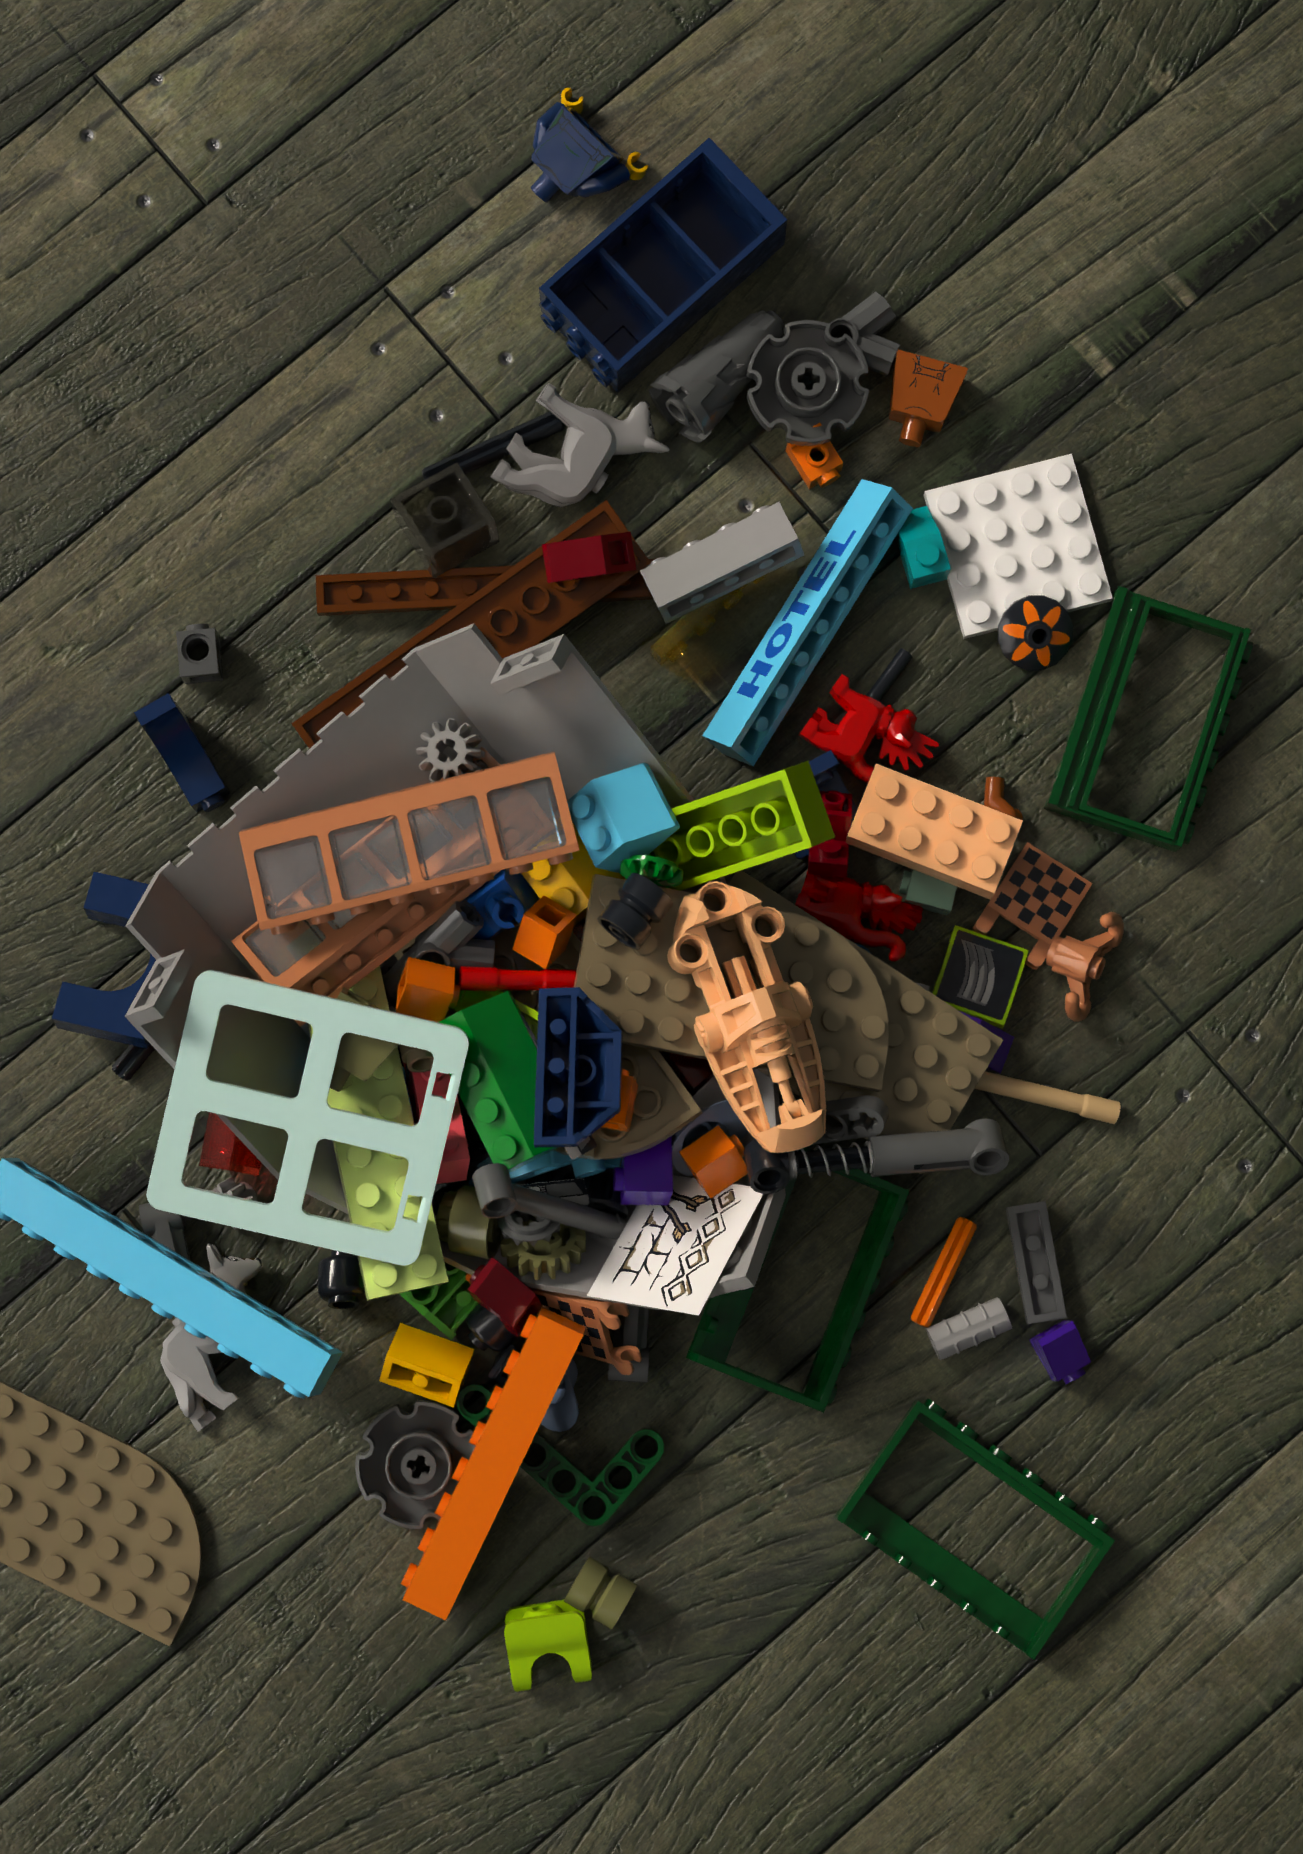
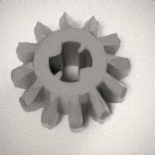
M449 718L444 730L443 726L436 721L432 723V729L435 732L433 737L425 732L421 734L420 737L428 743V746L416 748V754L428 758L419 764V768L424 772L431 770L429 780L432 782L441 780L442 777L446 779L466 774L465 771L467 769L472 772L481 770L478 765L472 762L473 758L481 759L485 757L484 751L473 749L480 744L482 738L478 734L470 735L472 726L465 722L458 728L457 721ZM447 746L454 748L458 753L454 760L449 757L447 758V755L443 753Z

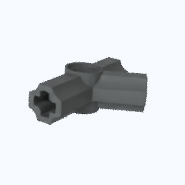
M876 291L842 318L831 321L829 323V333L831 336L836 333L849 335L861 349L866 359L868 370L888 377L900 344L876 334L896 320V315L885 298ZM803 377L801 383H804L805 388L812 384L810 377Z
M465 900L463 902L456 901L433 925L415 937V944L383 976L384 987L389 992L390 997L397 1000V985L408 957L455 967V972L458 973L460 966L493 967L495 941L472 938L484 926V919L478 913L475 906Z

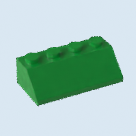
M506 991L462 1009L438 1023L459 1027L468 1036L469 1046L458 1093L492 1162L504 1164L509 1172H512L558 1147H534L537 1048L520 1016L522 1013L511 991Z

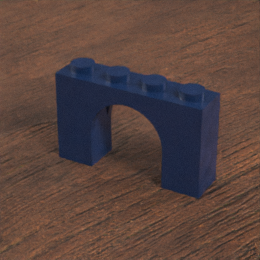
M94 872L84 904V910L88 919L126 927L125 925L149 884ZM150 953V960L143 975L131 986L117 991H103L62 982L52 1016L56 1027L148 1049L150 1043L128 1021L125 1015L156 959Z

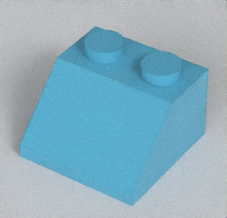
M646 763L593 779L567 801L571 819L595 868L620 873L622 860L630 859V856L650 854L680 828L651 768Z

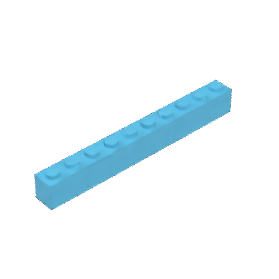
M19 1158L1 1159L0 1219L5 1221L13 1219L23 1225L22 1231L26 1235L40 1241L44 1238L55 1244L54 1251L61 1256L71 1260L78 1258L88 1264L86 1270L91 1274L105 1280L110 1277L120 1283L119 1290L135 1299L143 1297L153 1303L151 1309L159 1315L169 1319L175 1316L186 1323L184 1329L189 1333L203 1339L208 1336L218 1342L217 1349L232 1358L238 1359L241 1356L252 1363L250 1368L257 1374L269 1379L274 1376L285 1383L283 1388L290 1394L304 1399L306 1396L311 1397L322 1393L343 1354L342 1351Z

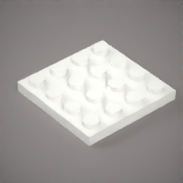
M1072 454L924 492L926 505L941 532L951 567L947 581L963 639L998 631V625L1003 613L1014 601L1028 595H1044L1057 600L1068 612L1107 603L1113 599Z

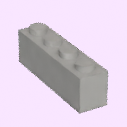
M777 502L771 506L766 505L756 509L751 516L737 523H728L722 526L717 533L703 540L689 542L682 550L668 557H660L653 560L648 567L640 570L667 624L804 556V553L780 502Z

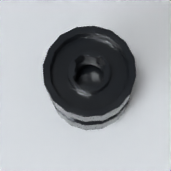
M631 873L618 890L620 900L612 899L598 916L597 920L619 942L634 950H639L651 934L650 923H659L672 907L673 902L652 881L637 873Z

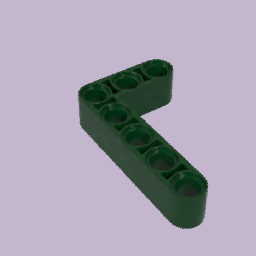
M475 1383L466 1386L460 1391L457 1397V1407L462 1416L476 1427L478 1421L486 1424L492 1410L485 1407L480 1413H472L466 1408L465 1397L470 1391L476 1390L483 1393L488 1402L492 1391L483 1384ZM650 1428L639 1429L628 1439L596 1478L592 1480L537 1431L532 1443H538L543 1446L546 1452V1459L540 1465H531L524 1458L520 1467L579 1520L589 1526H598L611 1517L660 1460L664 1452V1442L657 1431ZM648 1435L657 1441L658 1450L652 1457H641L636 1452L635 1443L641 1436ZM619 1465L627 1467L632 1474L630 1484L623 1488L615 1487L609 1479L611 1469ZM559 1470H569L574 1474L576 1485L572 1490L564 1492L555 1487L553 1478ZM598 1496L605 1502L606 1510L602 1516L591 1518L586 1515L583 1503L588 1497Z

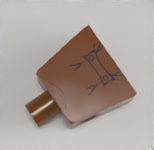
M898 349L893 366L889 419L903 423L899 437L901 443L912 447H920L925 430L941 432L964 383L968 368Z

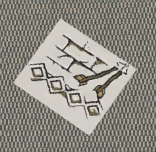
M673 1175V1194L669 1205L636 1206L587 1296L699 1316L763 1194L755 1192L751 1186L732 1184L710 1199L695 1178Z

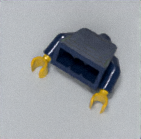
M565 88L561 93V103H555L536 123L532 145L534 152L531 159L543 171V174L530 188L546 203L559 189L569 196H581L584 198L610 191L627 182L629 178L632 180L642 179L649 165H645L643 168L637 169L632 166L631 163L639 160L641 155L639 152H632L625 165L621 163L624 158L580 115L583 110V96L576 102H569L572 97L571 88Z

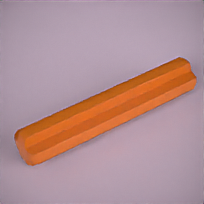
M964 1217L956 1219L913 1310L911 1320L914 1323L923 1327L931 1326L975 1233L977 1225Z

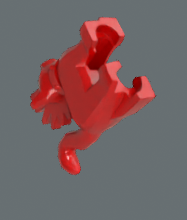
M841 674L829 694L844 708L847 714L839 724H834L827 719V712L818 707L799 734V736L817 749L824 752L831 750L840 763L847 766L854 776L867 784L874 767L866 762L865 754L874 735L877 739H883L879 759H883L888 754L889 765L893 766L896 757H898L905 771L909 769L907 757L918 768H922L923 763L917 753L931 759L933 754L925 746L934 748L939 746L938 742L915 731V723L918 718L913 711L909 709L894 711L891 704L884 706L881 702L869 696L857 693L849 688V678L844 674Z
M808 870L802 891L799 893L795 903L796 906L850 941L869 947L885 946L891 950L889 960L893 962L904 958L906 943L900 936L891 933L894 929L899 934H903L905 928L914 931L916 923L921 922L923 910L920 906L902 902V897L894 894L887 885L872 886L868 881L859 884L847 877L808 874ZM867 918L872 929L878 927L880 930L865 928L861 925L860 920Z

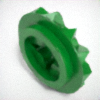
M633 855L630 856V859L622 860L620 865V874L625 879H628L631 873H637L649 879L657 886L665 888L681 885L684 871L678 868L676 863L655 856Z

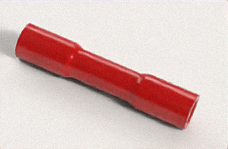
M460 966L459 985L461 991H539V988H574L577 970H505L496 967Z

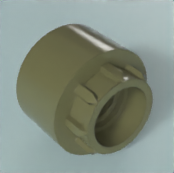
M464 1184L459 1190L451 1189L444 1194L436 1219L439 1240L448 1243L451 1252L486 1259L494 1258L500 1247V1228L498 1227L497 1218H487L482 1215L475 1186Z

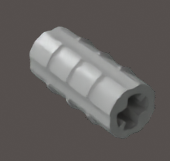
M996 1297L983 1304L978 1303V1306L964 1312L961 1311L960 1314L951 1318L943 1319L942 1322L926 1328V1332L938 1359L942 1360L956 1353L959 1354L960 1351L974 1345L977 1346L985 1340L995 1338L997 1335L1012 1329V1325L1001 1300Z

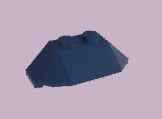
M580 987L539 988L534 1117L535 1148L576 1147L621 1111L623 1033Z

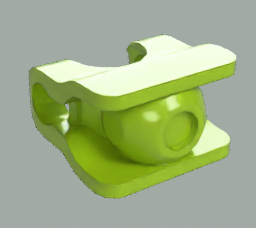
M564 1600L512 1607L506 1612L504 1636L512 1685L516 1692L531 1690L532 1666L536 1659L547 1653H556L568 1661L572 1677L576 1683L591 1681L592 1664L584 1612L575 1609L565 1603Z

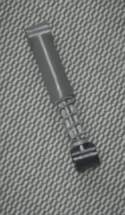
M992 1119L975 1120L964 1129L870 1136L864 1143V1146H859L853 1142L847 1148H841L838 1144H834L832 1149L823 1150L822 1147L817 1145L812 1151H804L802 1148L784 1153H770L764 1150L755 1139L744 1150L750 1186L755 1192L761 1194L779 1192L788 1185L790 1179H796L799 1174L809 1173V1176L812 1178L813 1173L827 1172L831 1176V1171L845 1170L848 1175L849 1170L864 1169L865 1173L869 1170L872 1177L971 1169L979 1175H992L1002 1171L1009 1162V1155L1001 1126Z

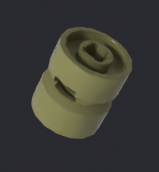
M589 1556L569 1589L564 1602L582 1612L590 1608L592 1610V1619L612 1630L632 1597L637 1584L619 1573L609 1577L608 1568Z

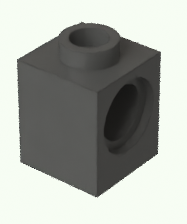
M191 624L186 626V631H176L179 673L185 684L223 681L220 635L216 629L209 628L208 624ZM200 644L209 646V653L204 659L195 661L190 658V653L195 646Z

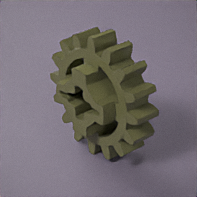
M533 1215L528 1221H523V1226H529L531 1222H536V1216ZM560 1223V1231L552 1234L550 1242L539 1240L533 1247L530 1242H522L517 1246L512 1238L504 1239L500 1229L501 1256L507 1257V1266L509 1268L518 1266L519 1275L522 1277L531 1271L534 1272L535 1280H539L542 1273H548L551 1279H556L557 1270L561 1269L568 1274L571 1272L570 1262L574 1264L581 1263V1253L586 1252V1233L584 1230Z

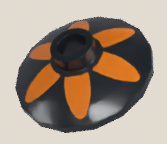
M1028 595L1014 601L1003 613L998 625V643L1003 655L1013 665L1027 671L1044 670L1056 665L1067 654L1073 640V624L1068 611L1057 600L1044 595ZM1037 629H1043L1044 638L1039 642L1033 641V632Z

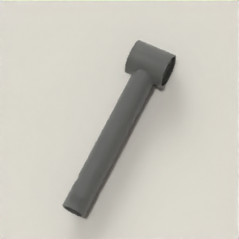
M493 1163L482 1166L472 1176L482 1215L487 1218H501L517 1210L587 1232H593L598 1234L600 1238L608 1237L615 1240L620 1237L626 1226L625 1220L618 1213L614 1215L605 1211H599L592 1207L513 1184L509 1170L504 1164Z

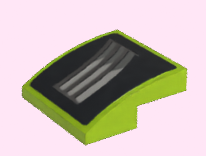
M955 925L932 994L961 1012L1003 1029L1029 950Z

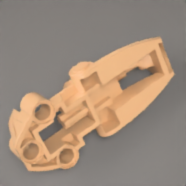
M718 881L709 882L697 892L683 897L674 926L673 943L667 954L668 963L677 973L692 974L696 986L702 988L710 1012L695 1018V1034L700 1046L704 1049L709 1065L723 1094L743 1125L762 1148L770 1153H784L805 1148L818 1141L825 1134V1083L821 1057L810 1021L813 1002L809 991L799 981L789 985L788 982H784L771 948V944L784 933V918L778 910L768 906L763 907L761 905L763 901L742 889ZM704 894H713L718 897L721 903L720 911L713 912L706 908L703 901ZM731 919L735 920L743 944L747 943L753 957L750 960V964L760 988L756 989L744 955L723 962L722 966L734 999L730 997L706 931L708 927ZM756 919H764L769 922L772 929L770 937H764L757 933L755 929ZM682 944H688L695 948L698 956L696 962H686L681 957L680 946ZM787 1056L792 1067L794 1076L796 1078L798 1087L800 1089L801 1095L803 1097L804 1103L802 1099H794V1095L788 1080L792 1077V1074L787 1062ZM764 1064L768 1066L773 1083H778L784 1101L783 1105L778 1107L781 1124L770 1128L753 1072V1068Z

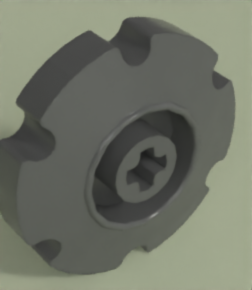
M814 320L795 321L785 325V336L783 338H775L772 334H768L755 349L748 366L747 377L755 380L757 384L754 388L749 389L747 393L752 413L768 432H772L775 428H782L786 432L785 441L790 444L800 446L820 445L830 441V430L832 428H840L843 432H847L861 415L868 398L869 390L859 384V380L865 378L869 371L861 349L847 334L840 338L832 337L829 333L830 324ZM804 376L810 377V382L814 384L812 390H805V384L801 383ZM819 422H820L821 425H822V426H819V427H813L814 425L818 424Z
M420 1399L416 1400L413 1411L405 1412L399 1404H396L384 1410L368 1426L363 1439L369 1443L370 1449L366 1452H358L356 1456V1478L365 1500L368 1501L376 1498L381 1501L382 1508L380 1509L379 1516L397 1526L409 1529H422L424 1527V1520L428 1517H435L438 1521L441 1517L434 1514L444 1492L452 1495L458 1481L452 1479V1475L461 1457L469 1459L475 1447L468 1443L474 1429L461 1430L457 1427L456 1422L460 1414L456 1410L436 1401ZM418 1455L426 1457L425 1464L430 1466V1468H423L421 1473L413 1471L414 1464L409 1462V1460L415 1461Z

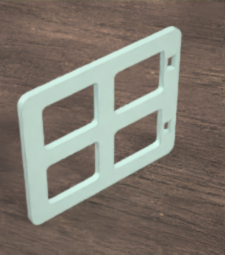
M216 970L202 972L196 978L193 986L146 1194L148 1202L152 1207L161 1211L401 1266L412 1264L417 1260L421 1250L468 1051L469 1039L467 1034L456 1026ZM227 1004L307 1022L312 1026V1038L299 1094L296 1097L289 1098L212 1080L208 1077L207 1068L222 1006ZM345 1033H354L427 1050L433 1054L434 1060L420 1120L416 1125L410 1126L333 1108L328 1104L327 1098L340 1042ZM437 1072L451 1074L446 1099L432 1094ZM207 1111L284 1129L288 1133V1141L274 1200L271 1203L253 1201L188 1186L184 1183L183 1173L197 1113ZM319 1140L337 1141L401 1156L408 1160V1171L395 1226L392 1230L384 1231L307 1213L303 1209V1201ZM408 1195L422 1196L417 1221L403 1216Z

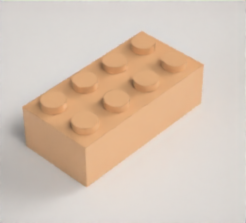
M875 764L845 843L991 900L996 892L1023 820Z

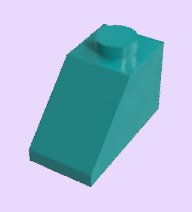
M924 506L913 509L896 535L897 545L910 589L947 580L951 570L941 532L928 507Z

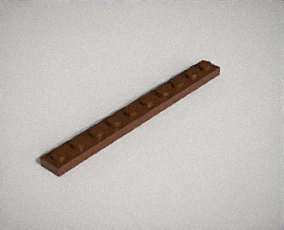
M512 566L316 575L318 616L451 610ZM640 572L599 602L653 600V597Z

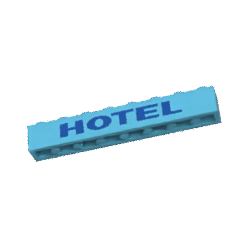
M861 479L702 735L724 755L751 766L755 765L913 509L892 487Z

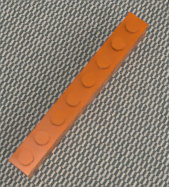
M544 1307L541 1308L537 1317L532 1314L529 1315L520 1336L526 1338V1341L520 1352L512 1350L503 1369V1372L509 1374L503 1388L495 1386L486 1405L492 1412L486 1424L478 1421L468 1442L475 1446L469 1459L461 1457L452 1475V1479L458 1481L452 1495L444 1492L434 1513L441 1518L435 1530L427 1527L418 1546V1550L424 1552L418 1565L410 1563L402 1579L401 1585L407 1587L402 1600L443 1620L447 1619L584 1335V1326Z

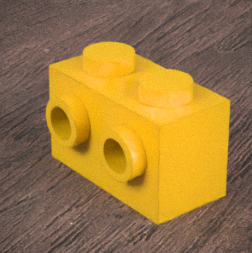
M400 1323L386 1354L379 1381L454 1408L467 1376L475 1349Z

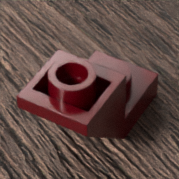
M631 532L542 544L548 583L636 570Z
M833 790L819 791L835 838L809 848L808 874L847 877L849 844L845 842L851 827L852 794Z
M493 1257L486 1266L484 1264L480 1265L470 1278L468 1291L474 1301L499 1317L505 1328L518 1338L529 1315L535 1316L542 1307L537 1295Z

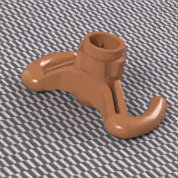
M1108 912L1100 918V924L1102 927L1108 928L1107 932L1084 941L1070 936L1065 938L1057 936L1048 950L1046 964L1052 967L1053 972L1067 977L1071 992L1065 996V1011L1067 1017L1074 1022L1084 1020L1090 1012L1089 988L1091 980H1098L1106 962L1103 956L1111 951L1112 948L1117 947L1122 940L1124 923L1121 916L1115 912Z

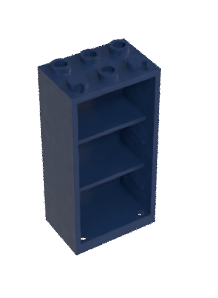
M708 138L539 287V306L543 313L540 317L552 332L556 333L559 330L568 339L566 345L577 359L582 360L585 358L594 367L591 371L604 387L607 388L611 385L618 393L784 245L787 219L729 157Z

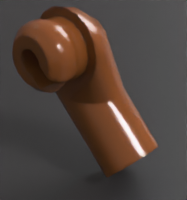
M986 777L984 806L1023 820L1022 813L1018 809H1014L1003 799L1005 779L1001 777Z

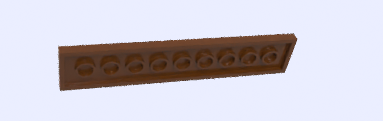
M605 500L545 544L629 531L608 501ZM632 537L636 563L635 571L548 583L541 546L291 724L310 749L321 739L316 734L341 711L348 716L360 706L363 700L359 696L384 674L391 679L406 666L402 658L414 648L475 623L503 659L540 644L640 573V570L648 567L651 562Z

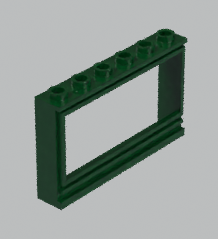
M1118 586L1111 600L1113 602L1102 628V637L1098 650L1091 662L1090 674L1085 689L1080 696L1079 708L1074 723L1069 730L1066 739L1067 745L1062 760L1057 767L1054 776L1055 782L1044 809L1176 852L1182 847L1183 843L1188 845L1191 841L1196 823L1190 821L1194 807L1200 809L1207 791V786L1202 785L1206 771H1213L1219 754V750L1213 749L1217 735L1223 736L1230 720V714L1225 713L1228 700L1236 699L1242 682V678L1236 677L1240 663L1247 664L1253 648V642L1248 641L1251 629H1244ZM1148 614L1230 640L1169 832L1087 806V801Z
M806 1147L803 1148L804 1151H812L811 1149H808ZM859 1169L849 1170L848 1175L845 1170L831 1171L875 1189L879 1193L802 1392L725 1363L754 1287L709 1298L686 1358L824 1413L826 1406L830 1405L836 1396L837 1384L835 1382L840 1369L847 1365L851 1357L852 1348L850 1343L854 1333L859 1331L866 1317L864 1307L869 1294L872 1295L878 1287L880 1281V1273L878 1271L882 1260L890 1254L893 1248L894 1236L892 1234L897 1221L903 1219L908 1209V1200L906 1198L909 1190L878 1177H872L871 1174ZM794 1178L790 1179L788 1185L785 1187L786 1196L774 1232L772 1234L764 1261L766 1259L771 1243L777 1231L778 1225L780 1223L787 1202L793 1190L794 1184L796 1182V1179Z
M927 1398L924 1404L915 1400L834 1517L1034 1660L1115 1540L1107 1535L1110 1527L1092 1514L1089 1515L1087 1520L1074 1511L1078 1504L1061 1492L1057 1491L1054 1497L1041 1488L1045 1481L1029 1469L1024 1468L1022 1473L1008 1465L1012 1457L995 1445H992L989 1450L976 1442L979 1434L961 1421L957 1427L953 1426L943 1418L947 1411ZM915 1419L1092 1544L1043 1618L1036 1615L865 1493Z

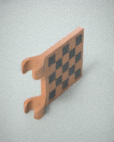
M1027 842L972 930L986 935L998 916H1002L1038 939L1025 961L1028 967L1037 970L1045 961L1053 940L1061 935L1093 883Z
M530 1288L537 1295L542 1307L585 1327L584 1335L575 1354L613 1364L623 1375H631L634 1369L630 1362L631 1360L642 1361L638 1347L632 1345L613 1347L608 1328L617 1330L621 1326L617 1315L628 1317L629 1310L626 1304L608 1301L599 1302L584 1297Z

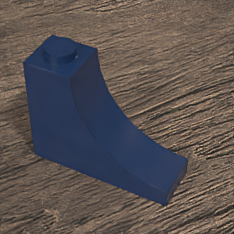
M168 693L134 712L141 726L166 762L191 807L196 812L202 809L204 812H210L221 806L225 802L223 797L230 794L187 716Z

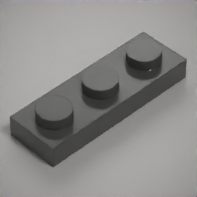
M1046 1201L1006 1207L1026 1324L1067 1318Z

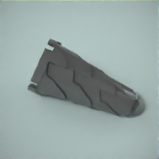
M761 310L757 313H751L723 336L718 335L693 356L689 354L668 372L660 375L650 385L652 388L649 390L651 399L660 414L671 426L676 421L684 424L685 427L678 432L694 442L704 441L711 434L714 427L735 405L734 400L753 380L747 377V370L751 357L759 343L768 334H772L775 338H783L784 333L782 329L784 328V323L782 319L771 310L768 312Z

